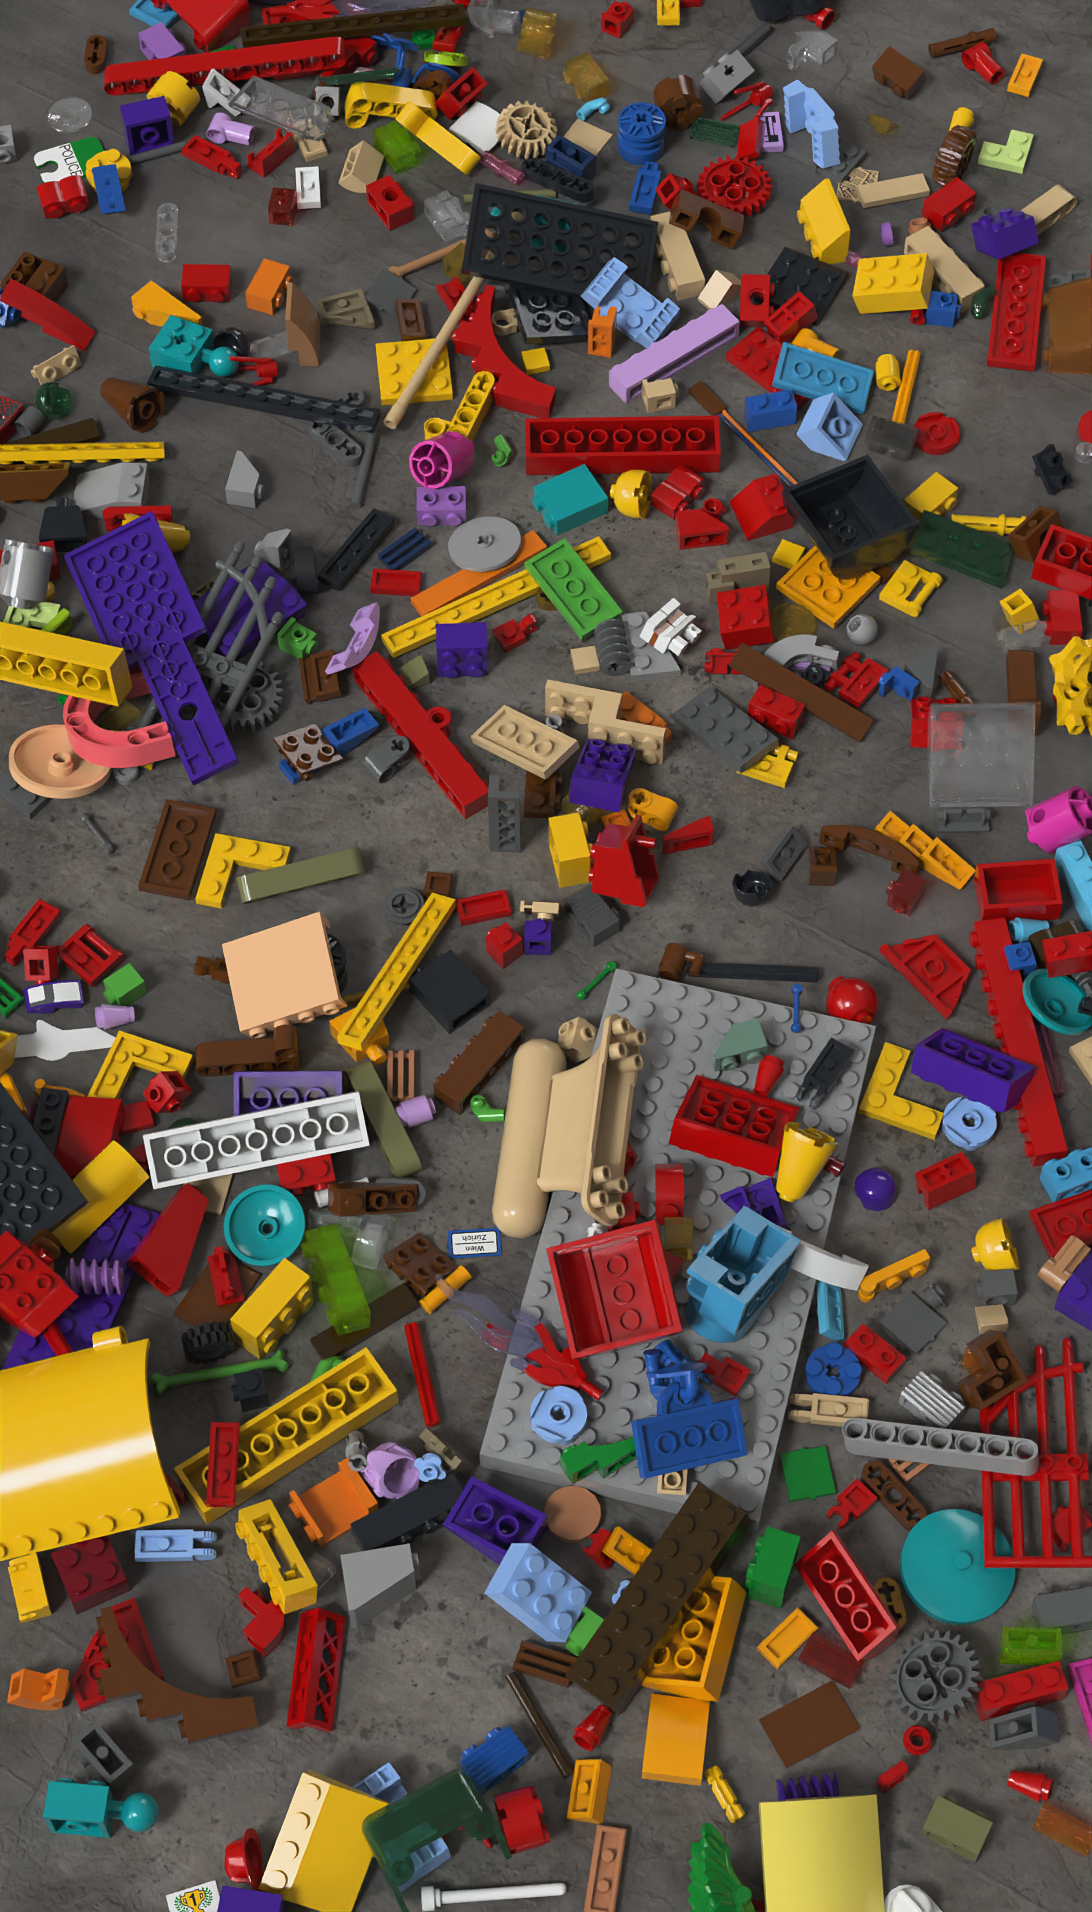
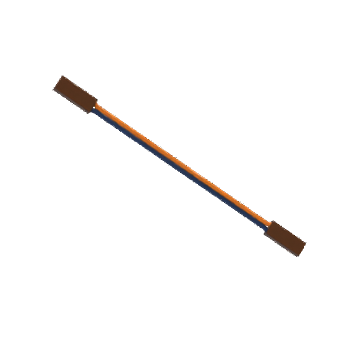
M701 381L689 388L688 393L711 416L719 415V418L769 468L777 473L789 487L798 484L727 413V406ZM887 564L871 570L881 577L880 583L882 585L887 583L895 573Z

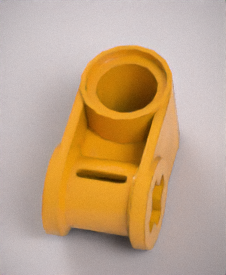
M636 788L629 794L627 812L630 818H635V809H637V815H641L643 823L659 831L668 830L678 810L676 802L643 788Z

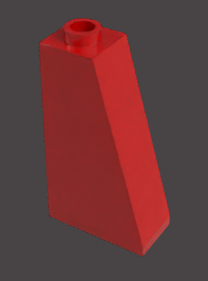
M189 1183L176 1191L125 1262L126 1265L166 1297L174 1294L181 1287L209 1201L198 1187Z

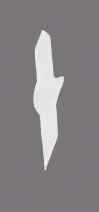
M38 1020L36 1022L37 1031L34 1034L18 1036L14 1058L37 1056L49 1061L59 1060L67 1056L69 1052L111 1048L116 1037L97 1027L61 1030L42 1020Z

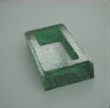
M699 117L694 120L690 131V139L734 148L740 126Z

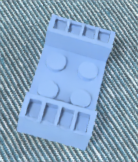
M799 80L783 87L784 108L786 112L785 124L788 131L792 134L806 128L812 135L813 161L821 168L839 165V127L835 122V113L814 88L806 87Z
M614 257L607 262L581 297L594 310L600 306L599 315L601 316L608 315V310L611 306L617 307V329L632 341L648 348L652 343L658 342L664 337L679 318L680 308L669 298L661 303L624 274L628 266Z
M389 1762L353 1786V1788L393 1804L374 1855L401 1892L451 1858L447 1845L437 1830L433 1831L401 1785V1778Z

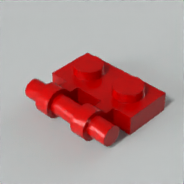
M854 651L850 656L843 659L841 667L837 671H833L830 674V678L824 685V688L828 692H832L836 687H841L838 696L859 709L878 688L882 675L889 670L870 658H867L861 664L858 662L861 659L860 654ZM849 672H854L850 679L845 677Z

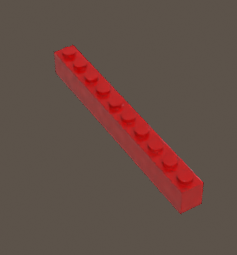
M1005 917L974 921L972 932H969V943L971 948L975 947L976 950L975 966L982 973L981 988L983 993H987L989 999L987 1001L988 1015L994 1018L993 1034L994 1038L1000 1041L1001 1047H999V1052L1036 1067L1033 1076L1018 1103L1013 1106V1109L1018 1110L1020 1118L1017 1119L1019 1133L1025 1136L1024 1152L1026 1158L1031 1159L1032 1167L1044 1166L1049 1160L1065 1158L1068 1149L1031 1012L1024 1000L1020 971H1011L1009 969L1004 952L1005 946L1012 945Z

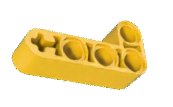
M355 82L351 85L344 103L346 124L353 129L361 128L366 124L369 114L396 118L408 101L412 102L434 120L438 115L435 103L436 97L433 92L370 82Z
M410 101L406 103L395 118L406 129L467 176L482 158Z
M481 371L475 374L451 422L440 418H430L424 424L425 440L444 432L452 431L460 433L473 442L494 399V396L491 394L495 382L492 373Z

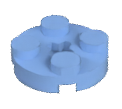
M958 1097L951 1101L944 1111L942 1130L955 1145L963 1147L968 1151H974L978 1147L986 1145L993 1138L997 1126L996 1114L987 1105ZM963 1119H975V1126H966Z
M556 1386L554 1389L540 1392L533 1400L530 1409L532 1429L540 1438L547 1442L561 1443L563 1445L572 1443L583 1432L587 1423V1408L580 1394L565 1386ZM559 1409L564 1410L566 1418L559 1421L554 1420V1416L551 1413L558 1412Z

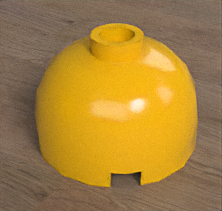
M640 469L629 470L618 477L616 484H612L610 497L614 499L616 508L624 516L644 519L648 514L651 501H647L648 493H652L650 472Z
M1004 1218L985 1223L975 1236L976 1246L971 1247L975 1262H981L988 1271L1013 1269L1015 1271L1020 1269L1017 1251L1015 1247L1013 1248L1012 1236Z

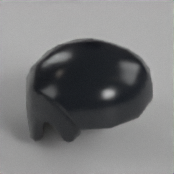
M229 327L216 333L213 341L214 349L223 346L229 347L238 356L248 357L250 353L249 339L242 330Z
M748 869L742 876H739L738 873L734 875L732 881L736 899L745 906L754 907L768 901L773 894L772 881L763 872H752Z

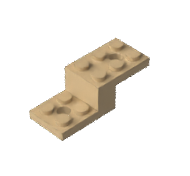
M547 679L545 687V716L550 717V715L556 714L561 719L575 721L579 724H588V739H601L612 744H626L629 747L637 748L635 759L649 764L663 763L666 728L621 720V693Z

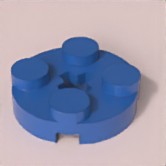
M830 1343L819 1347L809 1356L805 1367L806 1384L812 1393L849 1397L858 1388L862 1369L858 1358L853 1352L838 1343ZM827 1368H837L839 1377L836 1378L834 1375L828 1377L826 1375L828 1373Z

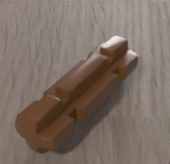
M949 670L940 674L939 680L953 698L960 702L964 712L970 713L974 710L976 703Z

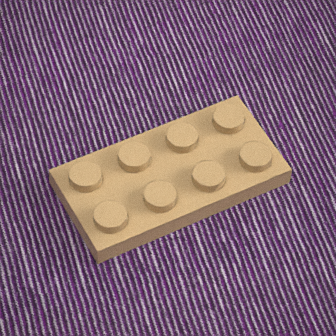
M506 705L501 707L471 735L473 744L545 780L580 748L576 739Z

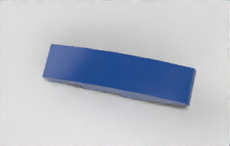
M363 708L323 728V734L337 752L343 756L379 728V724L368 710ZM286 759L279 762L280 770L292 785L302 781L296 769H292L290 764L286 762ZM324 767L314 770L312 774H315Z

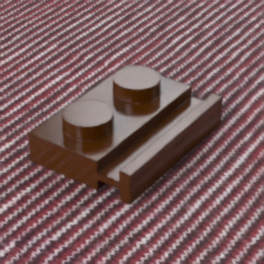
M334 649L309 655L310 658H299L304 700L307 705L311 704V701L317 700L319 702L342 696L339 672L327 675L325 672L333 655H336Z

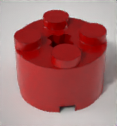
M526 1786L493 1796L500 1828L507 1840L505 1844L510 1856L545 1846L546 1843L551 1842L546 1824L544 1825L542 1815H544L539 1797H537L534 1786Z

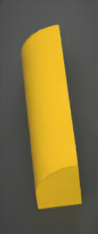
M113 1140L73 1179L89 1203L52 1232L61 1241V1247L70 1254L149 1178L137 1161L116 1141Z

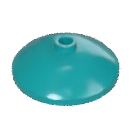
M1038 969L1031 972L1024 980L1022 990L1025 1003L1032 1015L1041 1024L1052 1031L1065 1035H1079L1090 1028L1092 1016L1078 1013L1079 1002L1087 994L1071 978L1066 975L1048 978L1046 969Z
M258 1185L243 1191L233 1200L224 1219V1235L231 1251L245 1263L258 1267L274 1266L279 1264L284 1258H290L300 1247L306 1231L305 1213L299 1201L289 1191L275 1185ZM268 1225H272L273 1231L266 1234L265 1228Z

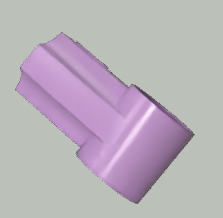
M216 113L206 135L210 141L217 144H222L225 140L244 145H252L255 126L235 122L227 114Z

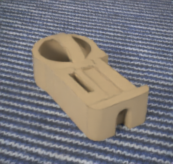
M513 308L498 310L492 314L491 323L495 334L506 336L516 333L517 329H520ZM505 320L509 322V324H507L506 326H500L496 324L495 321Z

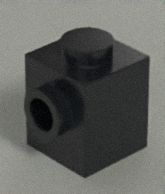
M262 1368L234 1374L236 1384L231 1385L234 1402L240 1401L242 1412L270 1406Z

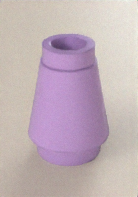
M101 1004L100 1007H95L97 1028L106 1030L134 1022L133 1006Z

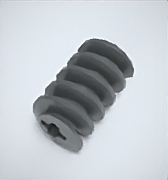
M619 619L602 621L594 629L599 667L604 674L609 676L623 675L631 668L630 656L628 654L629 649L627 639L625 638L624 622Z

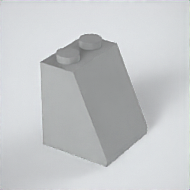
M410 1543L340 1555L352 1629L361 1627L416 1591L415 1580L421 1579L417 1552L411 1553Z

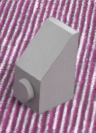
M237 451L225 488L227 504L256 508L258 499L263 497L264 485L260 483L259 473L243 452Z
M289 529L268 533L262 541L256 544L254 549L255 556L262 557V560L281 577L294 561L292 533Z

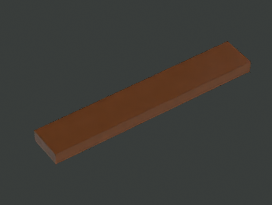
M744 643L740 645L729 664L730 667L760 685L806 704V712L859 743L873 719Z

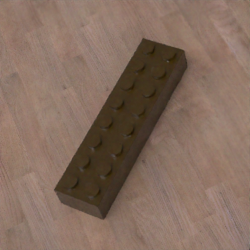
M698 1482L566 1674L567 1679L583 1692L620 1716L752 1521L747 1513Z

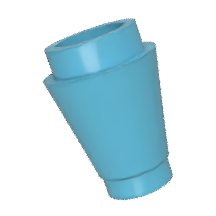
M1018 917L1015 920H1011L1008 925L1011 941H1016L1017 943L1026 942L1031 934L1049 928L1046 920Z

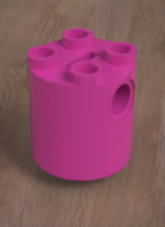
M452 431L444 432L418 443L412 449L409 456V468L412 476L419 484L431 489L442 487L467 476L474 464V444L460 433Z
M1073 786L1025 811L1029 827L1027 832L1029 841L1033 845L1038 844L1048 854L1055 853L1059 847L1080 841L1092 835V797L1082 787Z

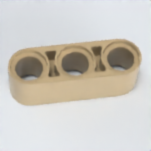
M1058 184L1021 211L1034 216L1037 235H1039L1069 214L1076 206L1077 198Z

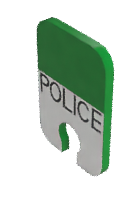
M88 137L40 151L34 156V162L37 169L43 168L48 164L58 166L55 172L40 174L43 183L60 181L65 177L81 175L83 179L86 178V162L104 150L97 138Z

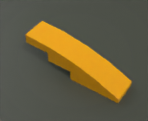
M889 811L873 830L901 844L919 861V867L959 890L976 871L939 838L936 837L932 840L914 824L909 827L892 811Z

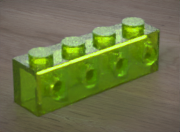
M337 1223L305 1231V1242L301 1243L302 1253L305 1259L310 1260L309 1270L312 1280L318 1281L319 1299L322 1304L326 1303L327 1305L326 1316L330 1327H335L338 1336L369 1328L371 1312Z

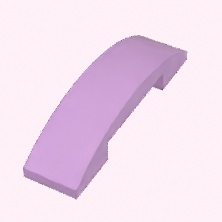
M377 602L357 610L350 623L355 634L346 651L333 655L325 670L327 675L355 666L368 655L375 642L379 628L380 606Z

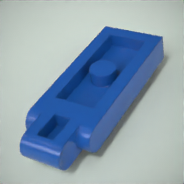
M645 161L644 168L639 167L629 203V211L652 215L657 195L656 188L659 186L662 171L659 170V163Z

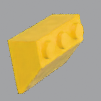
M827 178L801 199L800 210H797V218L799 223L804 226L806 241L811 243L813 258L832 265L847 261L850 228L829 178Z

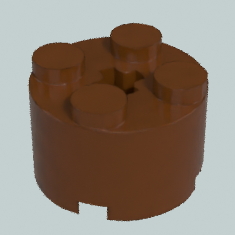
M677 75L678 78L670 79L668 77L656 85L653 91V100L655 106L659 107L665 114L666 126L683 131L700 117L704 109L695 81L689 76Z

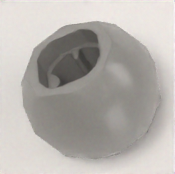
M857 614L847 624L848 637L853 643L858 645L869 644L874 641L878 634V624L873 617L867 614Z

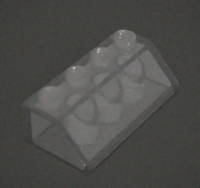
M253 76L228 103L232 109L309 140L321 141L332 128L329 106L256 76Z

